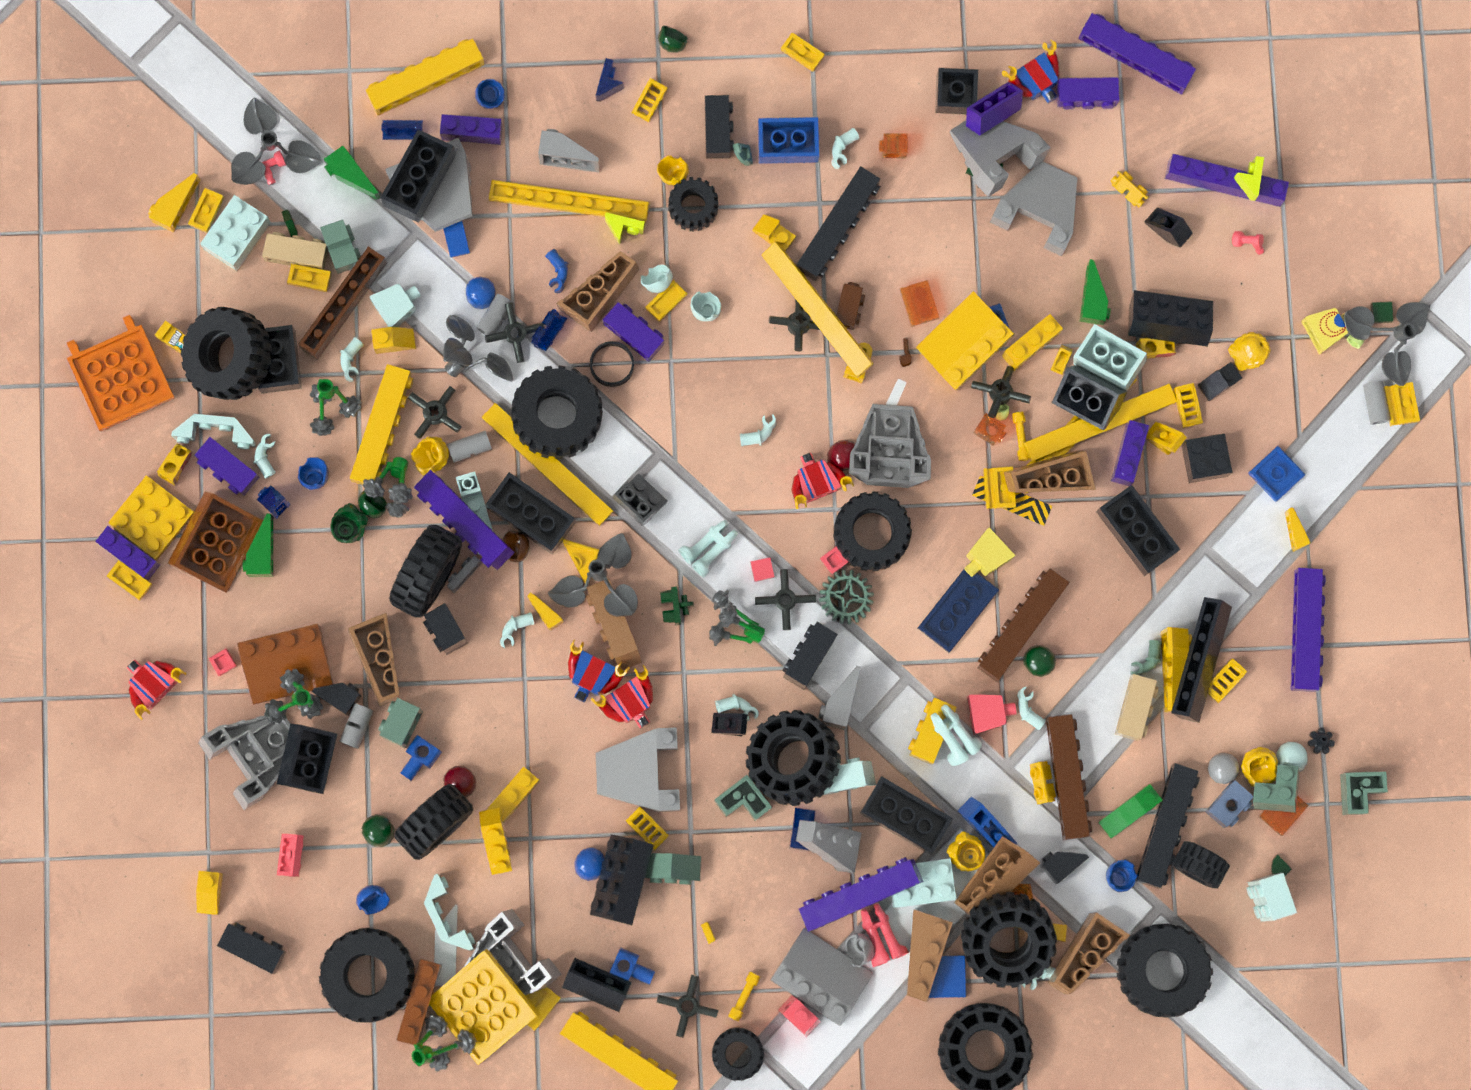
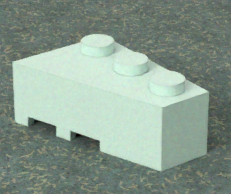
M852 758L847 760V764L840 765L838 763L839 773L837 776H834L832 780L834 782L833 785L823 791L824 795L876 785L872 761H860V758Z

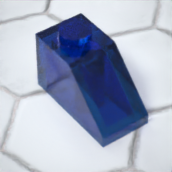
M271 485L268 488L264 487L258 493L259 497L256 499L276 519L291 505Z
M795 808L789 849L810 851L797 842L796 838L799 821L814 822L815 811Z

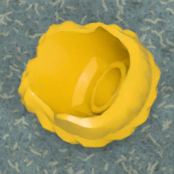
M1254 332L1243 334L1228 347L1230 356L1234 359L1235 365L1240 371L1254 369L1263 365L1271 351L1266 338Z
M428 436L422 439L417 447L413 449L411 459L415 462V466L421 475H426L430 470L436 473V471H440L446 465L449 458V449L442 438Z
M1254 748L1248 751L1243 758L1241 765L1242 773L1252 787L1255 786V782L1272 783L1276 780L1278 759L1276 754L1268 748Z
M965 831L958 834L955 841L947 849L951 862L960 871L977 870L985 861V848L978 837L970 835Z

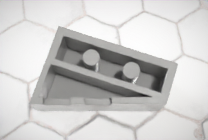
M799 821L797 842L812 853L822 857L823 861L833 865L837 871L855 873L861 832L819 822Z

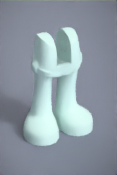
M726 520L711 526L709 532L694 546H682L678 550L683 559L690 565L713 541L717 543L702 558L692 564V568L703 578L709 573L708 566L722 551L729 549L731 543L738 535L735 529L725 537L720 534L729 525Z
M943 705L941 710L946 718L942 720L938 714L933 713L931 720L935 726V731L942 736L951 750L947 756L950 765L955 766L969 759L968 754H976L980 750L982 742L978 737H971L962 726L959 715L949 706ZM952 728L961 739L964 749L960 746V744L957 742V740L951 733L950 730Z

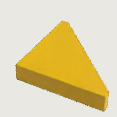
M563 539V544L585 583L587 573L590 572L589 564L598 558L600 550Z

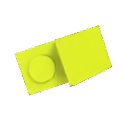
M1256 156L1252 162H1249L1248 174L1237 173L1234 177L1235 181L1252 201H1255L1259 196L1264 157Z
M606 212L605 221L619 244L624 230H627V233L632 235L644 233V221Z

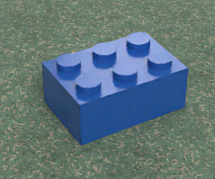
M818 117L758 118L759 164L818 163Z

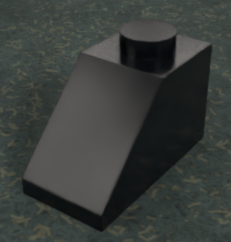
M1156 208L1144 221L1147 226L1166 242L1179 248L1193 234L1182 217L1160 208Z
M350 682L348 685L338 683L317 687L312 690L314 694L347 716L352 711L354 704H357L361 698V695L358 693L360 689Z
M1050 851L1041 859L1043 863L1040 867L1055 884H1059L1085 862L1089 856L1087 854L1055 852L1052 854Z

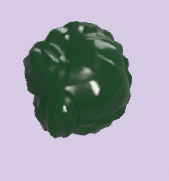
M352 503L344 505L334 513L331 519L330 529L333 538L341 543L360 541L367 526L368 518L364 513L359 512L358 508Z

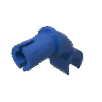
M552 249L545 257L551 262L558 275L557 278L550 280L549 286L552 287L558 283L559 286L554 292L561 293L564 290V283L567 279L569 263L562 259L556 249Z

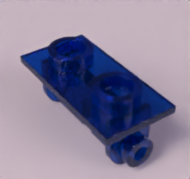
M383 120L381 125L383 131L382 139L412 140L418 129L423 131V120Z
M555 309L548 311L542 321L546 328L544 329L539 326L531 337V343L534 347L547 351L568 318L559 315V312Z

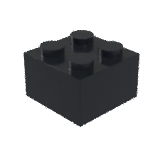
M938 68L936 75L935 113L967 115V107L977 102L978 69Z
M1225 434L1189 439L1181 444L1189 483L1224 478L1233 473Z
M445 603L424 614L426 620L423 621V624L430 635L434 633L436 638L433 641L440 652L444 651L448 655L468 643Z

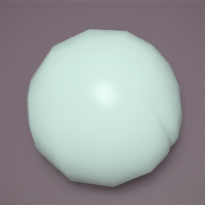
M657 265L654 268H649L648 275L641 276V284L652 293L665 291L673 278L672 271L666 265Z
M699 291L691 298L690 307L696 319L708 322L715 320L720 315L721 302L711 292L701 293Z
M1297 742L1282 744L1276 754L1278 765L1298 766L1299 772L1304 770L1308 762L1306 749Z

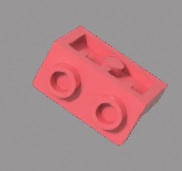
M282 834L277 875L299 877L304 835Z

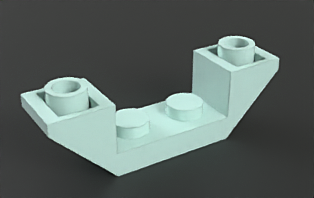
M193 414L173 430L171 434L178 443L188 444L189 441H195L197 426L205 430H211V427H218L220 431L230 432L233 429L232 442L237 445V448L249 449L250 446L255 447L256 444L235 417Z
M471 472L456 477L462 500L492 529L476 473Z
M436 874L433 876L424 905L441 941L472 951L474 950L473 944L476 942L471 932L467 934L466 930H463L450 937L449 933L452 930L448 922H443L440 916L443 913L441 906L438 902L434 903L433 900L447 894L446 888L449 887L445 876L441 877L440 874Z

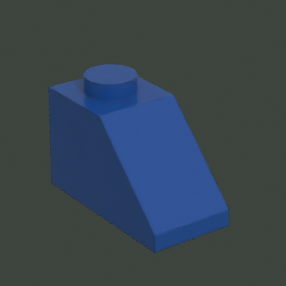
M463 220L443 228L450 258L470 254Z

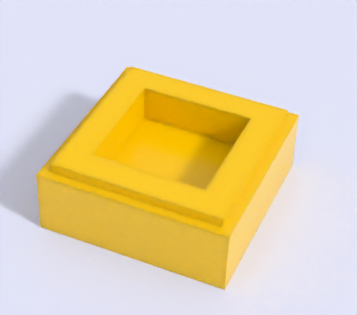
M709 922L701 924L700 926L708 944L715 942L716 939Z

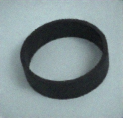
M615 341L602 343L595 348L591 355V373L595 380L604 386H620L626 383L633 374V355L628 347L622 343ZM617 346L629 354L632 366L629 374L624 379L618 382H606L595 374L592 367L593 359L602 348Z

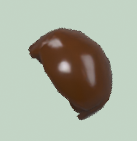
M508 531L504 535L503 541L515 552L508 560L511 562H521L529 553V540L521 532Z

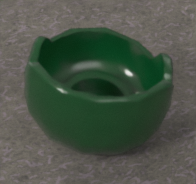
M662 26L658 34V42L664 50L678 53L683 51L687 45V36L669 26Z
M365 491L359 495L358 506L360 511L366 516L379 518L386 512L384 506L387 505L384 497H368Z
M1035 645L1029 647L1024 653L1023 664L1031 674L1043 677L1049 675L1055 669L1056 659L1049 648Z
M372 815L362 824V835L371 846L384 847L390 844L394 838L395 828L384 815Z

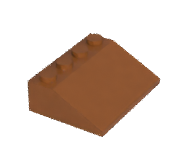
M205 491L167 564L227 593L263 520L219 496Z
M318 624L237 643L253 705L293 695L294 691L288 693L286 689L280 686L282 683L280 677L288 669L291 672L293 669H297L300 674L304 675L302 679L304 681L303 689L308 692L317 687L333 685L322 631Z

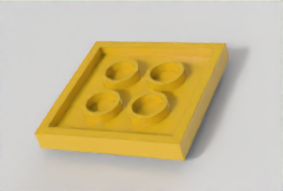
M146 475L108 523L155 560H158L191 519L194 511Z

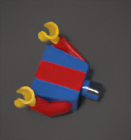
M1050 40V48H1048L1045 42L1042 44L1043 49L1048 51L1047 54L1045 52L1017 70L1013 66H1008L1010 74L1007 71H1002V75L1009 78L1008 81L1023 90V96L1035 100L1042 95L1047 103H1051L1057 98L1052 88L1058 82L1059 62L1055 52L1057 44L1053 40Z
M575 640L572 641L568 660V673L572 679V684L579 687L574 696L577 700L585 703L590 693L599 696L598 692L601 694L610 692L618 686L623 676L630 670L629 666L625 671L621 669L623 662H620L615 667L583 651V642L580 647H576L574 645Z

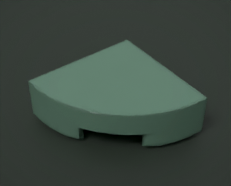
M741 143L732 145L735 155L745 166L753 164L749 145Z

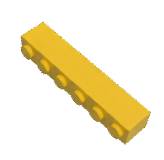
M464 39L458 43V46L445 48L439 55L434 57H426L418 65H409L403 72L390 74L386 77V80L380 83L374 82L365 90L378 116L485 64L474 39Z
M389 364L386 365L350 475V480L354 483L363 485L364 479L375 480L376 477L381 475L382 465L387 464L389 458L387 450L389 446L393 445L395 439L393 434L394 428L400 424L401 416L399 413L401 408L406 406L408 397L405 395L407 389H411L414 380L409 370Z
M580 1011L578 1014L573 1012L561 1030L560 1034L644 1090H673L678 1082L675 1079L677 1076L675 1073L667 1068L665 1071L658 1068L659 1063L650 1057L646 1060L640 1056L642 1053L640 1050L632 1045L630 1048L623 1045L624 1040L615 1034L612 1037L606 1034L607 1029L599 1023H596L594 1026L588 1022L589 1017Z

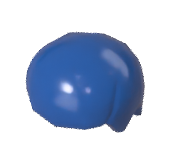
M485 79L477 85L475 99L483 108L494 109L499 107L504 101L505 92L500 82L494 79Z
M475 277L466 285V299L473 308H488L496 296L494 283L489 278Z
M318 457L307 458L306 463L300 466L298 471V479L301 485L309 490L319 489L328 481V467L325 461Z
M593 847L580 851L574 862L576 874L581 879L587 881L598 879L602 870V862L605 858L604 854L599 849Z
M1117 860L1109 865L1106 870V881L1109 887L1116 892H1125L1134 887L1137 878L1134 870L1135 865L1128 860Z
M369 885L362 888L356 897V904L359 910H363L366 915L382 911L388 906L390 901L384 888L379 885Z

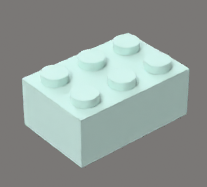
M234 195L200 245L206 252L237 271L271 222L268 216Z
M1094 324L1073 356L1074 365H1078L1128 391L1144 366L1147 353Z
M951 859L916 863L924 882L891 896L893 908L956 900Z
M1283 873L1272 874L1247 882L1249 886L1246 888L1248 896L1254 900L1255 907H1253L1256 918H1260L1261 922L1274 921L1297 913Z

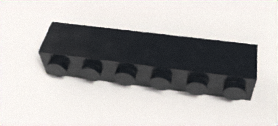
M859 167L796 266L803 274L814 281H817L819 277L823 278L828 270L826 265L830 260L833 262L839 253L837 248L840 244L844 245L849 238L848 231L850 228L854 229L860 221V218H858L861 211L865 213L871 203L869 202L872 195L876 196L879 192L881 178L863 167Z
M1208 597L1203 599L1171 711L1172 714L1181 719L1200 722L1232 610V606L1223 600Z
M1176 763L1171 765L1161 797L1162 801L1159 803L1137 872V882L1157 889L1162 888V885H1166L1169 874H1166L1168 866H1172L1175 855L1172 854L1174 847H1178L1181 840L1179 831L1186 824L1187 816L1185 813L1187 807L1190 808L1194 796H1191L1193 788L1196 789L1200 777L1197 775L1199 771Z

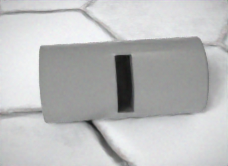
M496 294L476 328L485 335L497 333L503 323L502 319L505 320L507 317L505 304L512 301L501 294Z
M1383 381L1364 384L1363 389L1370 424L1376 425L1391 421Z
M486 431L447 444L454 463L471 457L470 454L478 455L492 450Z
M354 704L339 742L359 749L373 710Z

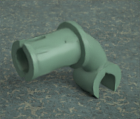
M1149 640L1148 657L1145 658L1146 662L1142 664L1140 662L1131 663V666L1139 668L1138 672L1130 671L1131 675L1141 676L1143 673H1147L1155 668L1158 663H1161L1162 641Z

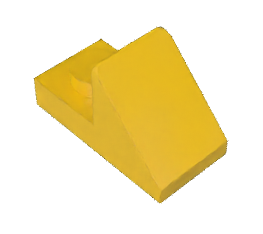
M763 214L752 229L754 233L771 245L774 242H778L785 252L796 238L793 233L780 225V220Z
M1155 422L1146 435V440L1166 455H1170L1171 452L1175 453L1187 438L1184 433L1159 422Z

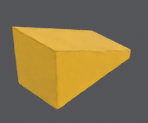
M1061 345L1050 370L1062 375L1073 349Z

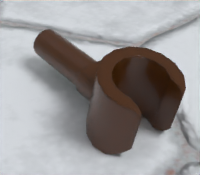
M908 338L903 339L905 355L899 356L902 367L909 366L912 360V356L909 353Z

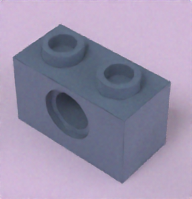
M1234 780L1229 783L1205 812L1223 828L1233 827L1239 820L1238 814L1242 810L1245 812L1252 805L1250 800L1253 798V795ZM1228 800H1232L1235 803L1234 811L1227 809L1226 804Z

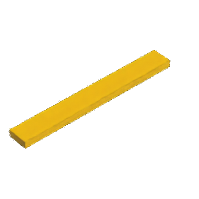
M491 180L489 201L605 217L607 212L647 223L649 202L497 180Z
M774 242L761 256L855 375L860 377L874 363L778 242Z
M1169 383L1123 402L1120 410L1105 430H1101L1081 419L1023 444L1030 461H1034L1127 423L1129 420L1137 419L1176 403L1177 400Z
M496 403L482 416V419L599 527L613 513L610 507L561 462L555 459L554 456H549L548 458L541 457V453L536 452L534 454L527 445H523L519 440L518 434L514 432L511 417Z

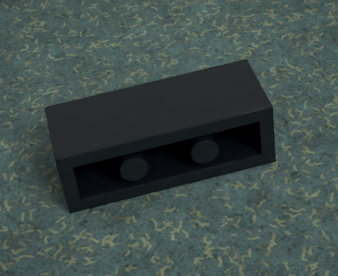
M705 95L706 159L730 158V152H734L732 146L734 140H730V133H733V121H729V114L733 113V101L729 102V95Z
M235 922L234 925L228 923L217 946L271 974H275L286 954V951L282 950L283 945L273 940L271 944L264 941L265 936L255 931L253 934L245 931L246 927L238 922Z
M574 958L562 988L619 1012L632 982Z

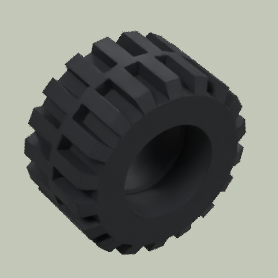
M689 177V180L686 181L684 178L681 180V184L676 183L674 190L672 189L668 201L670 217L675 220L677 226L681 225L683 230L689 228V231L694 232V229L701 231L702 227H709L710 222L713 223L715 220V216L718 213V195L715 193L713 185L709 186L707 180L702 182V178L697 177V180H693V177ZM695 195L704 200L705 207L698 213H689L683 209L682 201L688 196Z
M1189 841L1183 842L1172 863L1184 875L1210 888H1219L1230 867L1228 862L1219 855Z
M728 1029L721 1033L714 1042L712 1048L714 1066L727 1079L743 1081L751 1078L760 1070L763 1064V1045L760 1039L747 1029ZM733 1042H743L749 1047L750 1059L743 1066H732L726 1059V1049Z

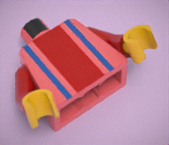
M807 453L800 457L804 467L797 470V475L793 478L791 491L795 500V508L799 509L798 505L801 503L806 508L807 503L839 491L841 486L843 491H847L846 485L851 484L854 487L851 477L846 476L841 469L831 462L826 463L824 459L815 462L812 453Z
M133 660L127 666V669L134 675L128 682L131 685L129 687L131 703L135 708V714L141 720L143 719L142 714L144 712L150 714L149 709L152 710L178 682H182L179 680L181 674L186 675L187 673L167 662L155 661L151 663L148 661L142 666L137 660Z
M642 665L644 668L643 672L638 673L635 668L636 677L606 697L598 692L600 695L599 701L591 698V701L596 706H599L606 717L619 723L625 722L626 724L634 719L640 729L650 723L644 712L651 708L653 686L645 665Z

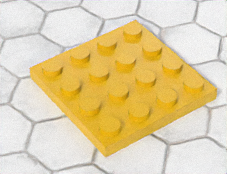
M488 949L481 952L432 995L429 1004L438 1016L444 1018L447 1027L456 1038L460 1034L461 1029L468 1030L469 1033L474 1035L476 1043L470 1056L478 1065L539 1015V1012Z

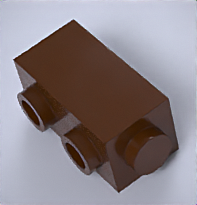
M854 282L843 284L836 314L845 328L854 330V326L859 325L861 313H858L859 305L863 306L866 296L862 294L863 288Z

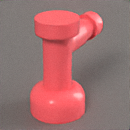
M280 150L274 153L273 158L262 162L266 168L264 175L268 180V185L276 183L270 167L275 165L283 167L286 165Z
M1235 231L1233 233L1232 243L1234 247H1241L1244 243L1252 244L1257 254L1264 253V248L1262 247L1264 237L1262 234L1249 236L1245 235L1242 231Z

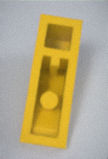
M193 173L160 197L156 204H152L148 212L149 219L153 223L174 232L200 182L199 176Z

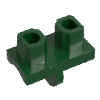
M677 586L671 587V590L660 592L661 604L673 603V610L662 611L663 623H675L676 626L681 625L680 608L683 609L684 616L689 615V608L694 607V602H688L687 595H681L682 602L679 603Z

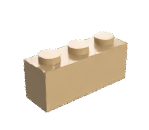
M273 232V234L267 233L262 257L266 262L289 266L292 263L324 270L328 248L324 241L319 239L308 241L304 240L305 238L293 235L291 238L285 237L283 233Z
M1135 674L1130 676L1115 735L1136 741L1141 740L1142 737L1145 738L1148 726L1145 725L1147 717H1151L1153 706H1150L1152 698H1156L1158 692L1156 680Z

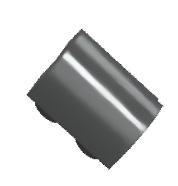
M639 473L613 496V499L641 526L648 523L668 501Z

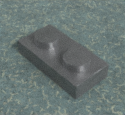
M475 555L472 559L468 557L461 565L463 567L458 574L454 572L447 580L449 582L448 588L455 593L482 564Z

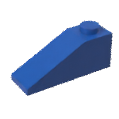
M970 797L957 810L967 823L993 848L1002 836L1017 844L1014 838L988 809L975 798Z

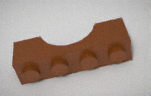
M420 959L396 1039L397 1041L411 1045L420 1041L426 1014L442 964Z

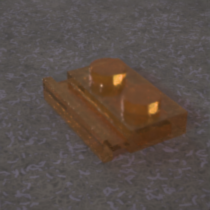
M928 280L899 289L911 327L940 318Z
M1297 796L1296 813L1263 810L1258 817L1264 820L1277 834L1283 836L1309 805Z

